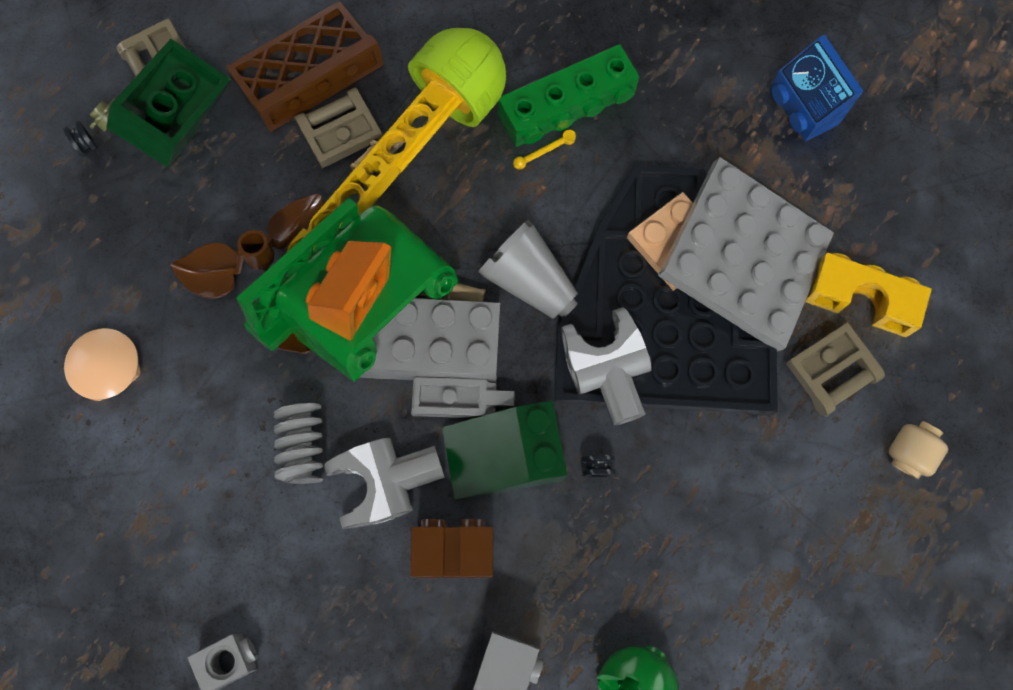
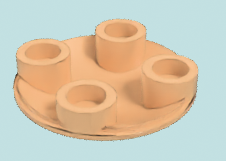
M108 328L92 330L79 337L68 350L64 362L65 377L70 387L79 395L94 401H101L120 394L141 373L138 352L134 343L125 334Z

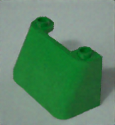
M376 205L365 210L289 277L278 289L275 302L298 341L355 382L361 375L371 369L375 363L377 349L372 338L422 291L432 299H439L449 294L459 282L454 269L393 213ZM348 241L385 243L391 246L389 280L352 340L350 341L310 320L306 297L311 287L316 282L321 284L328 274L326 267L335 251L342 252Z

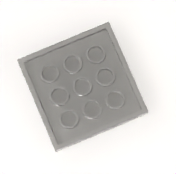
M719 157L712 163L658 276L763 343L776 348L778 352L787 347L817 275L821 258L825 255L834 232Z

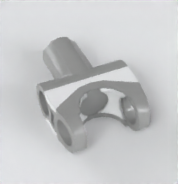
M623 307L612 311V318L616 329L614 331L615 340L606 347L597 348L587 344L581 335H577L572 324L561 327L567 366L578 393L583 394L600 388L614 426L628 423L645 415L632 377L651 371L650 357L641 333L628 311Z
M383 438L354 447L324 464L327 476L344 472L346 474H357L364 477L367 483V494L364 501L354 508L353 512L339 518L342 529L378 524L408 514L413 511L407 490L445 478L435 446L397 458L391 438Z

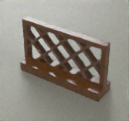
M338 1L226 66V68L271 133L293 120L294 116L308 111L385 64L378 42L371 34H366L344 5ZM339 15L343 18L341 28L327 26L328 21ZM306 34L315 35L313 44L298 42ZM323 35L338 37L336 45H321ZM345 38L360 39L347 48L343 47ZM278 50L287 51L284 61L270 60L271 55ZM295 52L309 53L307 63L292 62ZM317 54L332 56L319 65L315 64ZM249 67L258 68L255 78L241 77L239 74ZM266 69L281 70L278 80L263 79ZM289 71L303 72L302 75L290 82L286 81ZM260 88L274 89L273 92L263 98L257 99Z

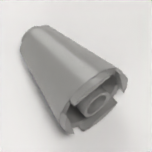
M529 220L524 222L493 255V258H489L478 271L484 278L552 319L558 314L562 318L563 316L566 317L578 304L574 300V297L578 294L535 226Z

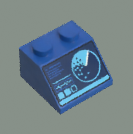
M825 35L815 40L779 70L770 87L774 101L782 106L789 117L792 128L801 135L805 142L838 126L863 92Z

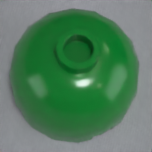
M629 646L619 649L608 658L597 676V679H600L597 684L599 690H679L677 676L671 665L667 662V656L652 646H647L646 648Z

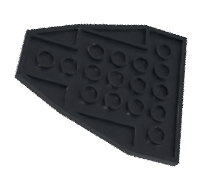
M634 166L597 230L575 286L578 294L574 297V300L578 304L566 317L563 316L557 337L555 402L606 405L600 388L583 394L578 393L567 366L561 327L572 324L577 335H581L587 344L597 348L606 347L615 340L614 331L616 329L612 318V311L623 307L628 311L641 333L651 361V371L632 377L643 407L774 415L778 412L777 349L763 343L680 289L676 288L673 291L627 239L628 233L682 192L693 203L706 178L707 173L705 169Z

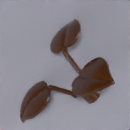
M320 194L310 195L280 209L268 223L267 236L259 230L246 231L238 240L239 250L236 253L232 248L223 243L206 244L195 249L187 256L172 262V270L179 281L192 293L208 299L223 297L234 289V274L242 272L244 260L252 269L266 272L275 257L272 247L282 250L290 245L303 228L308 230L310 220L323 206L322 197ZM294 333L277 347L284 351L300 354L312 351L298 341Z

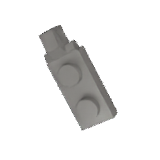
M415 377L413 379L412 416L478 418L495 413L496 410L514 408L515 391H496L497 384L487 382V379Z

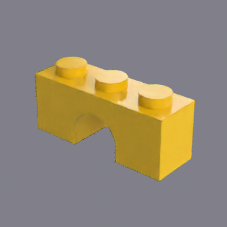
M826 253L821 258L817 275L805 302L838 314L851 303L854 293L865 295L872 301L875 307V317L872 326L908 337L922 327L932 289L920 285L916 279L897 277L885 273V270L875 265L865 266L853 262L844 254Z

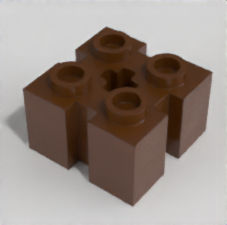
M442 519L421 520V527H411L410 577L416 579H493V527H485V520L463 519L461 520V527H447V523Z

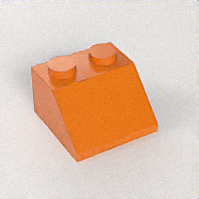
M348 241L342 252L335 251L326 267L328 274L321 284L316 282L311 287L306 297L309 319L351 341L389 280L391 246L378 242Z

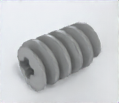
M295 403L274 411L273 417L281 423L274 426L273 432L276 435L282 436L275 440L274 448L283 451L274 457V462L277 465L284 466V468L274 472V477L277 480L291 484H310L324 480L312 475V471L323 467V463L312 460V456L323 452V448L312 445V441L322 438V433L311 430L312 426L322 423L321 418L311 416L312 411L322 408L320 404Z

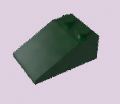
M170 38L112 102L109 108L106 128L169 168L195 135L229 85L231 79Z
M553 400L518 406L442 427L455 501L565 481L568 475Z

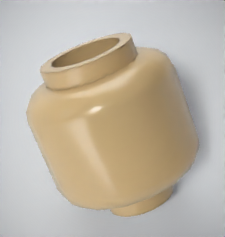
M924 421L921 422L919 427L913 424L904 425L889 447V455L893 458L891 464L915 479H919L921 475L926 477L932 476L949 450L947 444L940 439L943 432Z

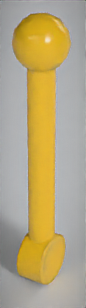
M566 130L562 137L525 157H516L513 161L514 167L517 170H522L525 168L526 163L563 144H573L576 139L575 132L573 130Z

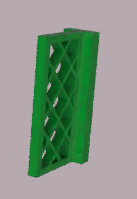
M350 198L346 199L236 297L247 320L244 323L246 330L271 352L293 333L276 305L275 294L289 277L359 217L357 204Z

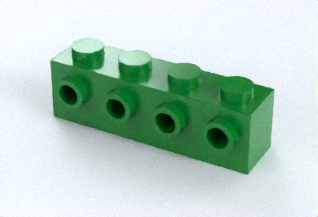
M621 44L501 96L498 100V116L515 147L523 144L531 145L549 132L567 129L574 121L585 116L590 118L598 115L609 105L627 102L635 94L639 75Z

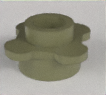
M115 97L109 104L102 99L89 116L95 119L89 126L91 129L97 125L104 132L107 130L109 108L116 99Z

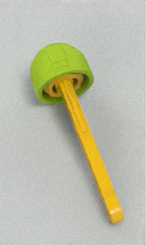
M450 28L437 33L427 41L408 63L409 73L422 92L313 216L308 230L303 228L288 246L287 252L339 207L350 195H360L357 203L359 216L370 208L449 117L469 127L479 125L500 99L506 82V68L502 54L497 45L487 35L472 28ZM420 116L428 117V121L424 126L419 128L412 127V123L416 118ZM395 143H406L404 150L400 153H389L390 148ZM372 172H375V173H379V172H380V174H379L377 177L374 176V175H371V176H370V174H371ZM363 184V186L365 188L368 187V189L364 191V189L360 185Z

